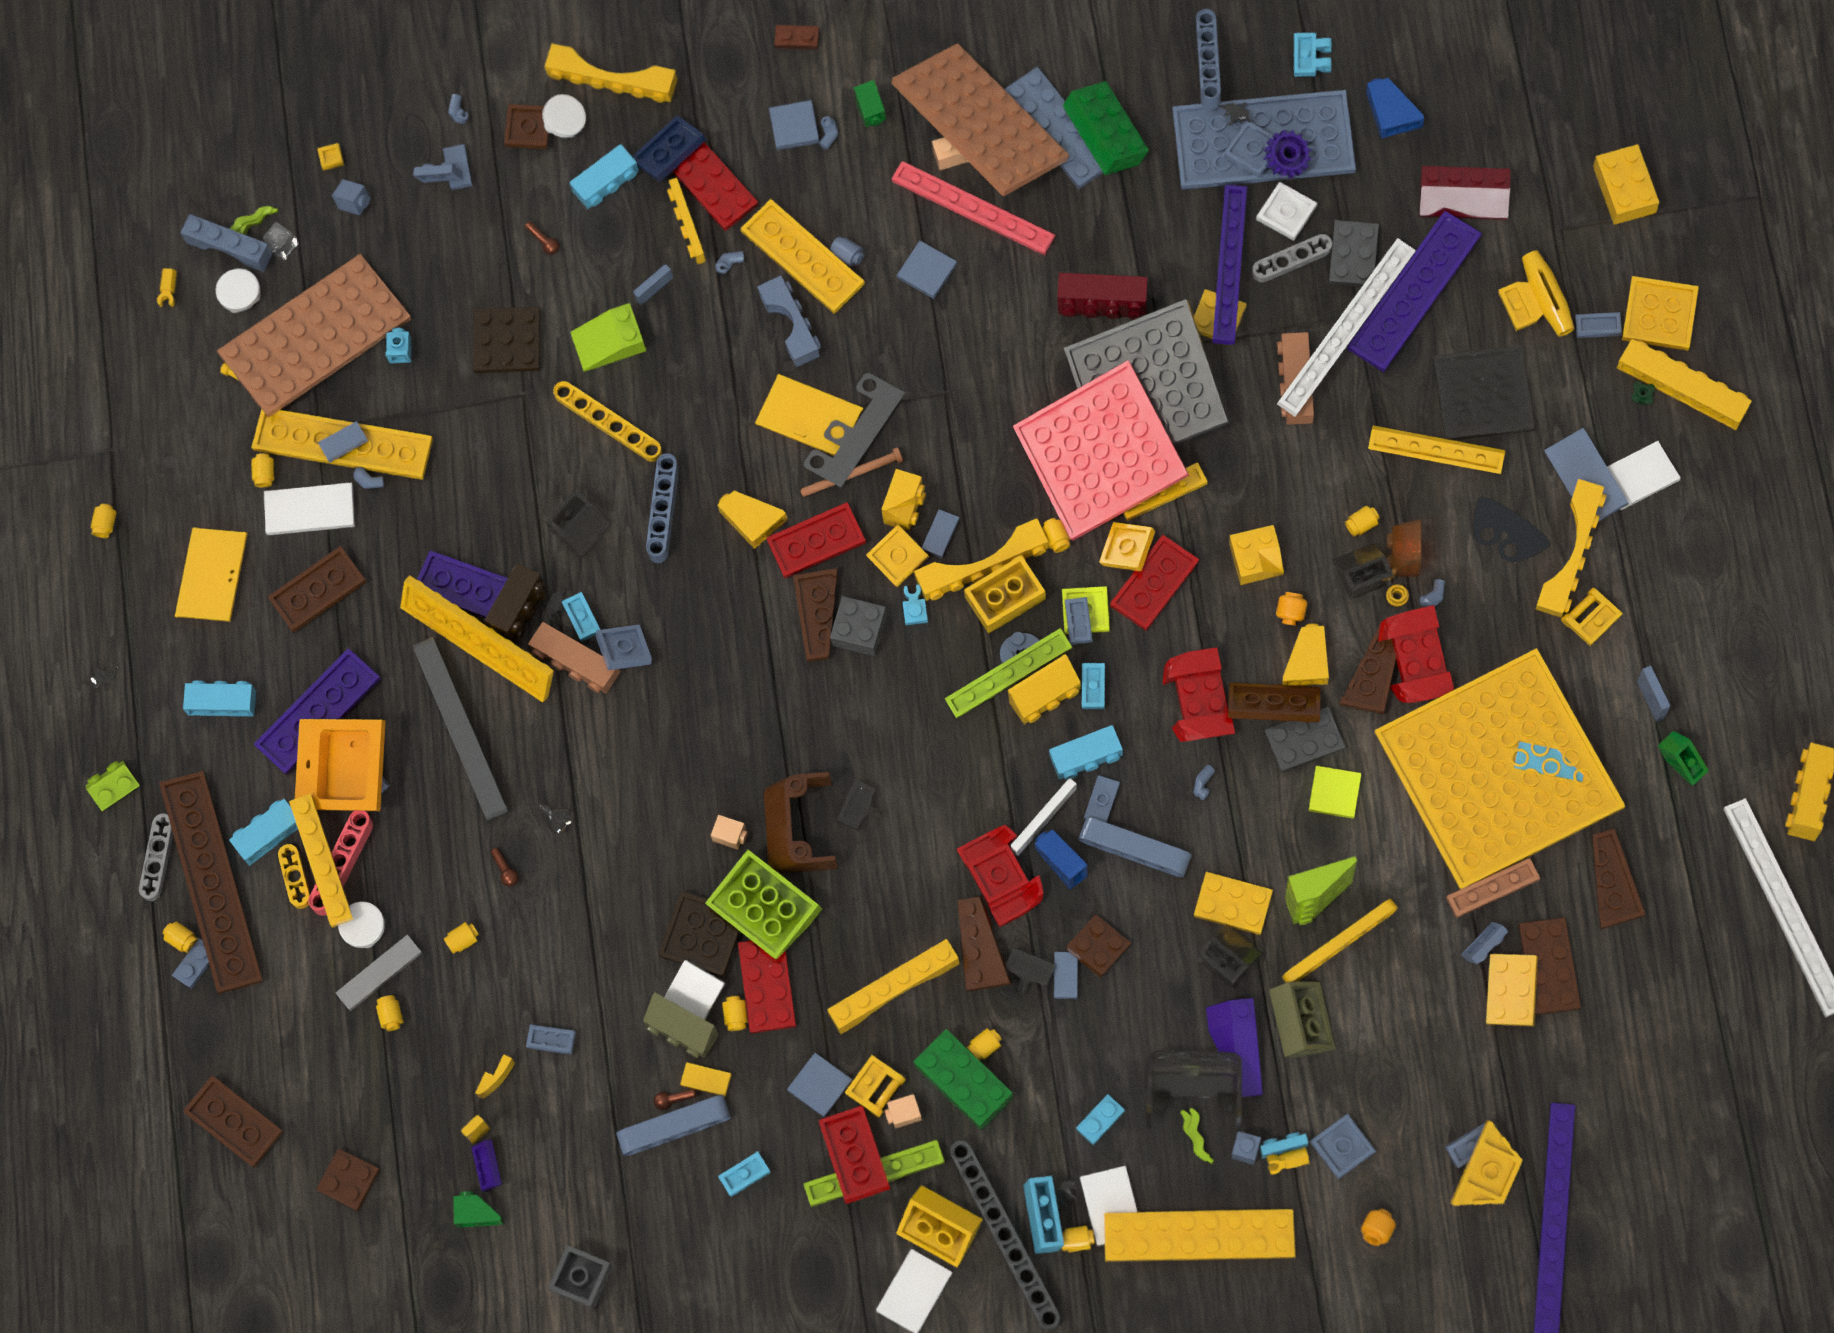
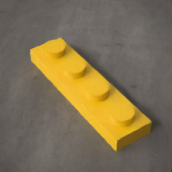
M678 179L669 180L671 188L667 189L671 202H676L677 207L674 208L677 220L682 219L684 226L680 227L684 239L688 238L691 245L687 246L690 257H695L697 264L706 262Z
M1196 463L1186 468L1189 474L1188 477L1124 512L1123 515L1126 520L1134 519L1207 485L1208 481L1199 464Z

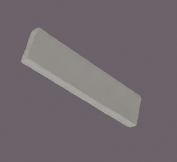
M406 935L336 992L337 996L352 1011L420 956L422 952L411 938Z

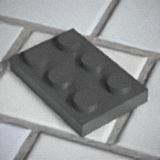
M1335 220L1329 284L1362 287L1375 270L1379 224Z
M1329 707L1320 709V723L1287 721L1265 730V735L1281 773L1345 750V745Z

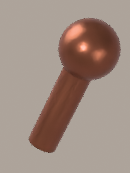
M531 221L524 226L542 243V249L546 254L553 255L558 252L559 242L555 238H548Z
M494 848L490 853L502 873L500 877L502 884L507 887L516 885L519 880L518 873L509 868L499 848Z
M695 1089L671 1095L666 1092H660L654 1097V1106L658 1110H667L673 1103L697 1098V1093Z

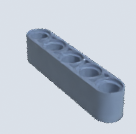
M1203 9L1196 16L1201 105L1206 110H1215L1219 107L1221 100L1216 16L1212 10Z
M668 453L661 455L657 460L646 543L649 558L655 563L664 562L669 554L679 475L676 458ZM665 464H673V467L671 469H663V466ZM664 484L671 485L668 490H660V487ZM661 505L668 506L665 511L660 512L657 510ZM658 526L665 527L664 531L659 533L655 532V529ZM656 547L663 548L660 553H652V550Z
M1090 817L1086 818L1078 838L1079 841L1089 846L1177 877H1184L1192 856L1182 849Z
M719 1095L622 1129L616 1135L623 1156H629L725 1122L731 1118L724 1095Z

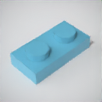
M580 592L561 601L580 641L583 642L595 636L596 631L600 630L583 593Z
M1082 663V709H1104L1105 663Z
M1107 1094L1077 1126L1076 1130L1094 1145L1125 1112V1109Z
M1297 1132L1287 1135L1285 1140L1277 1141V1138L1264 1141V1145L1260 1146L1261 1157L1264 1159L1271 1154L1279 1155L1294 1149L1306 1148L1308 1146L1306 1134L1300 1135Z
M756 1152L718 1177L730 1197L771 1172L759 1152Z

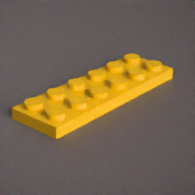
M772 199L740 228L746 237L834 314L865 285L863 279Z

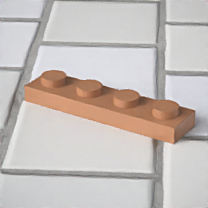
M1528 858L1448 895L1446 899L1457 919L1539 881L1540 877L1531 859Z

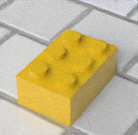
M1638 144L1596 156L1593 168L1614 225L1656 213L1659 200Z
M1022 555L964 589L965 599L988 634L1046 600L1045 590Z

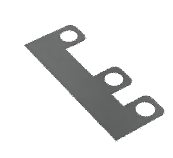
M870 373L863 375L856 389L873 400L855 426L851 428L838 420H834L824 432L826 439L840 446L834 457L832 458L819 450H813L804 461L806 469L839 487H842L905 394L904 391ZM867 379H873L877 384L876 389L871 392L865 391L862 386L863 382ZM835 426L842 427L844 429L843 437L839 439L833 438L830 435L831 429ZM813 456H821L824 459V465L821 468H813L810 465V460Z

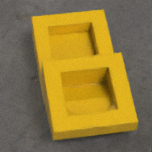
M503 1055L494 1075L487 1072L484 1073L475 1092L479 1098L484 1099L502 1084L515 1064L512 1058Z

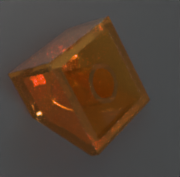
M1413 520L1393 526L1391 534H1387V548H1391V555H1387V569H1391V576L1418 577L1421 566V520Z

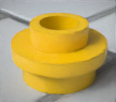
M1399 584L1389 587L1386 593L1388 603L1395 607L1405 605L1409 598L1408 590ZM1398 593L1401 595V598L1395 599L1393 595Z

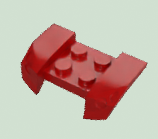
M1434 605L1388 617L1380 623L1378 641L1392 639L1402 683L1393 684L1390 688L1400 702L1412 703L1439 698L1454 690L1450 671L1447 672L1440 645L1437 632L1439 624Z
M1217 648L1183 653L1170 658L1164 666L1163 685L1175 681L1183 720L1177 721L1171 728L1180 742L1235 734L1233 720L1228 718V707L1220 674L1222 668Z
M1002 825L956 849L989 905V910L999 928L1032 910L1043 898L1040 876H1036L1029 882L1009 846L1015 841L1017 835L1006 825Z

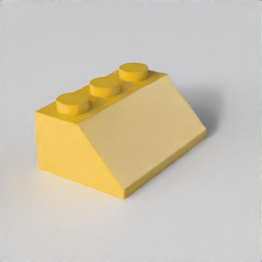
M1066 654L1008 690L1009 703L1023 724L1037 721L1043 712L1056 709L1062 700L1066 698L1071 699L1079 693L1081 682Z
M921 1185L910 1199L896 1234L958 1268L975 1238L983 1219Z

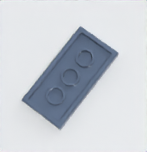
M1584 428L1544 450L1572 497L1578 479L1604 487L1602 494L1606 495L1603 508H1597L1596 515L1600 516L1598 522L1629 504Z

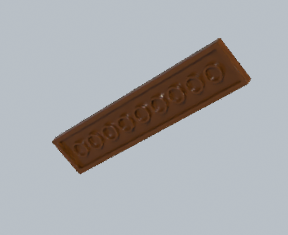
M200 771L159 782L217 994L262 983V977L204 772Z

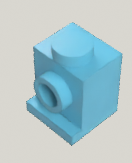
M394 328L392 332L387 333L386 357L389 363L411 362V336L409 332H405V329Z

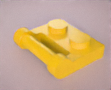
M1591 588L1587 592L1588 595L1569 614H1565L1561 618L1563 624L1571 628L1590 647L1623 614L1595 588ZM1594 601L1597 602L1599 605L1579 624L1576 619Z
M871 1055L845 1091V1094L879 1118L883 1113L882 1109L899 1085L902 1086L906 1079ZM886 1076H889L892 1081L876 1103H871L869 1100Z

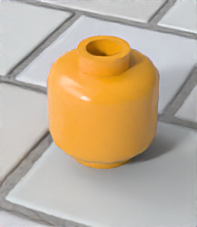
M1285 592V595H1281L1278 599L1276 616L1283 619V624L1295 626L1296 622H1301L1305 619L1307 601L1303 599L1302 594Z
M1384 1209L1370 1211L1361 1226L1363 1238L1375 1246L1386 1244L1396 1228V1223L1391 1213Z

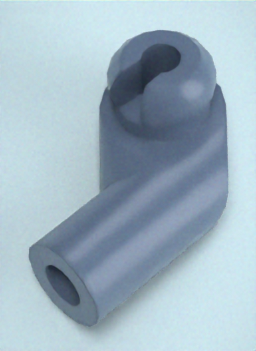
M453 94L448 113L455 122L463 124L468 119V113L460 108L462 96Z
M829 116L821 120L825 136L819 142V145L826 150L838 136L836 122Z
M743 251L724 253L716 263L715 268L717 272L724 274L728 272L734 263L744 262Z
M357 467L353 473L354 479L363 488L384 487L383 476L371 477L365 468Z
M1441 579L1434 580L1433 591L1422 595L1419 599L1422 607L1436 606L1442 602L1445 581Z
M1206 765L1195 780L1193 793L1202 800H1205L1210 793L1209 789L1205 788L1206 782L1215 773L1214 768L1210 765Z

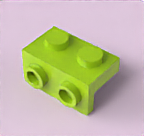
M118 761L113 762L106 768L107 771L102 775L95 774L87 780L86 790L101 811L140 786L124 761L120 763Z

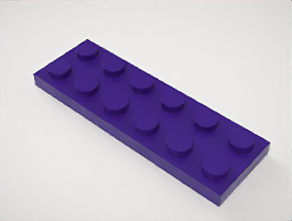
M348 648L254 743V746L287 776L297 765L300 719H343L381 680L380 676Z

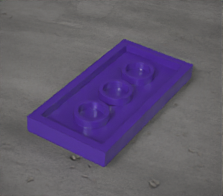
M429 551L417 578L425 586L434 592H438L452 604L459 606L461 610L486 618L508 579L433 551Z

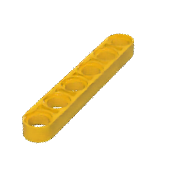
M561 381L555 385L553 393L559 403L642 458L654 462L662 455V449L658 441L566 381ZM561 388H568L570 393L567 397H560L558 391ZM580 399L587 401V406L583 409L575 407L576 402ZM596 411H603L605 416L602 420L597 421L593 419V414ZM613 423H621L623 425L622 429L619 432L611 431L610 427ZM637 434L640 436V440L636 444H631L628 442L629 436ZM649 446H656L658 451L655 455L650 456L646 454V449Z
M1388 899L1292 967L1282 978L1286 983L1300 981L1391 916L1398 907L1392 899Z

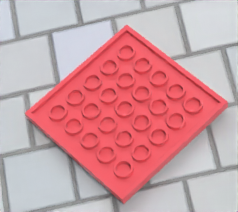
M1129 360L1013 425L1072 541L1189 476Z

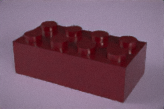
M1059 273L1058 314L1066 317L1084 315L1088 318L1106 316L1109 319L1128 317L1131 320L1146 315L1147 277Z

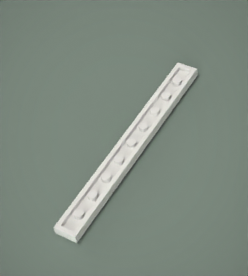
M1397 238L1277 405L1296 417L1416 250Z
M1746 798L1724 807L1723 810L1825 1018L1833 1015L1834 977Z

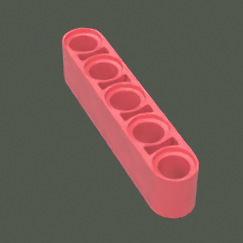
M365 811L352 812L331 852L335 865L339 859H346V863L343 866H336L343 887L373 828V821ZM366 818V823L363 826H356L359 819ZM356 838V843L353 846H346L349 839ZM315 884L309 896V905L316 914L324 916L327 915L324 906L316 907V903L321 899L317 884Z

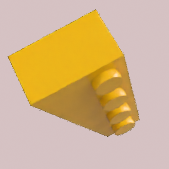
M1810 743L1808 748L1803 749L1800 762L1804 764L1802 771L1798 770L1795 783L1799 784L1797 792L1793 791L1790 805L1794 807L1792 814L1788 813L1785 826L1789 827L1787 835L1815 841L1823 828L1822 820L1827 808L1824 801H1827L1830 793L1831 784L1828 782L1832 779L1834 772V748Z

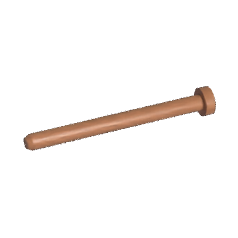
M898 447L892 449L893 453L855 467L846 480L897 461V463L903 462ZM825 479L804 487L800 491L802 496L806 497L835 484Z

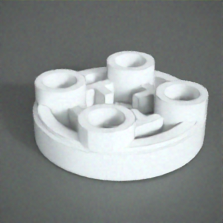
M556 95L552 97L543 109L544 128L547 132L559 137H574L585 125L586 114L583 106L578 100L569 95Z
M233 269L223 274L218 280L216 295L223 307L232 313H238L251 308L260 300V285L257 278L250 271Z
M368 902L353 903L349 907L354 920L338 925L340 935L353 947L370 948L383 935L385 919L375 905Z

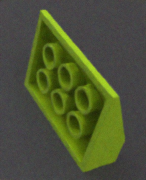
M749 850L745 852L705 903L774 959H777L809 927L822 910L816 902Z
M1356 856L1288 877L1285 901L1293 924L1306 925L1311 923L1313 918H1316L1352 883L1357 863Z

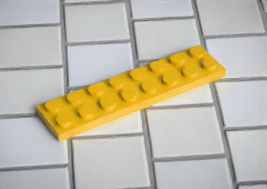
M261 409L252 449L253 451L352 468L362 467L369 471L423 480L433 438L429 435L359 424L368 442L329 463L318 442L353 422L283 410L277 411L268 418Z
M412 576L404 580L400 606L402 610L541 702L548 698L554 670L547 664L540 662L529 652L523 651L514 645L512 641L505 639L496 633L494 629L478 621L476 617L464 612L459 606L452 604L443 598L441 594L425 586L421 581L416 580Z
M1293 1209L1104 1213L1105 1262L1295 1258Z

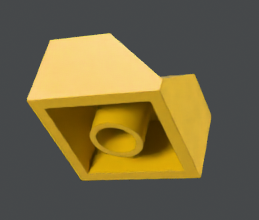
M898 469L895 470L882 506L884 524L893 527L899 524L906 531H910L911 525H916L919 516L917 512L918 506L923 505L926 496L924 492L925 485L922 484L921 476Z
M1274 525L1230 535L1229 545L1240 585L1284 575L1280 547Z

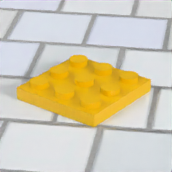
M1632 276L1622 340L1631 341V339L1649 345L1688 351L1699 286Z

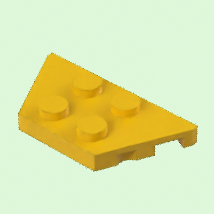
M1486 1121L1450 1202L1455 1206L1490 1203L1504 1204L1522 1163L1520 1156L1511 1148L1508 1141L1499 1133L1491 1121Z

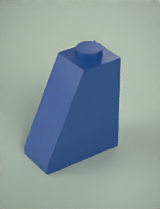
M1377 78L1367 83L1366 94L1381 138L1423 128V114L1389 78Z
M1053 829L1048 833L1046 831L1036 838L1035 850L1069 890L1088 876L1087 864Z

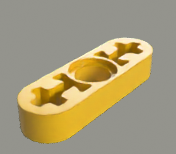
M283 845L278 851V858L289 900L298 909L306 908L309 905L310 890L300 852L294 845ZM289 850L292 853H295L291 856L292 862L294 864L291 866L288 859L284 857L287 855V851ZM292 871H299L301 874L297 882L289 881V874ZM299 887L302 895H306L302 898L303 902L301 903L295 900L298 897L297 890L295 889Z

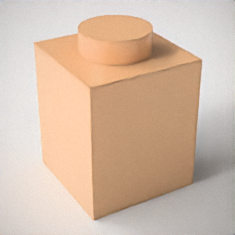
M718 815L711 838L713 842L738 850L740 844L745 843L748 832L744 823Z
M914 1094L887 1102L889 1107L888 1110H885L889 1124L894 1123L895 1129L922 1121Z

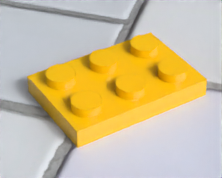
M1206 872L1194 917L1261 935L1273 890Z
M1490 954L1486 1017L1488 1025L1534 1026L1537 956Z

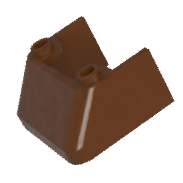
M829 772L791 775L769 785L765 789L764 804L768 863L777 873L786 874L838 869L835 856L812 858V850L808 843L792 841L790 798L803 796L807 788L832 786Z

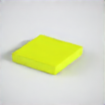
M1107 586L1062 589L1065 634H1069L1065 600L1087 597L1091 633L1110 632Z
M1316 766L1309 811L1354 819L1361 773Z

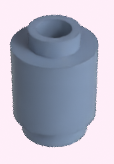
M837 237L831 245V252L849 266L858 265L864 257L863 248L846 237Z

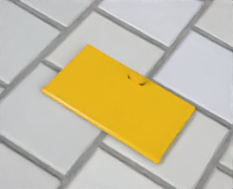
M778 374L755 424L834 456L840 446L826 439L824 432L834 420H838L853 428L863 411V407ZM835 426L831 429L830 435L835 439L843 437L844 429L840 426Z
M192 528L175 617L231 621L248 535L246 532Z

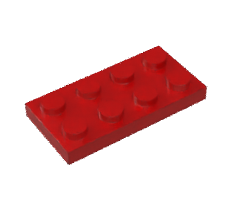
M705 142L672 171L724 231L728 230L759 206L757 200Z
M848 502L766 538L784 579L866 543Z
M1162 535L1147 554L1142 571H1134L1111 601L1110 607L1147 631L1199 563V559Z
M753 941L739 942L738 947L750 1034L796 1027L786 950L777 959H774Z
M863 1105L818 1120L846 1204L890 1189Z

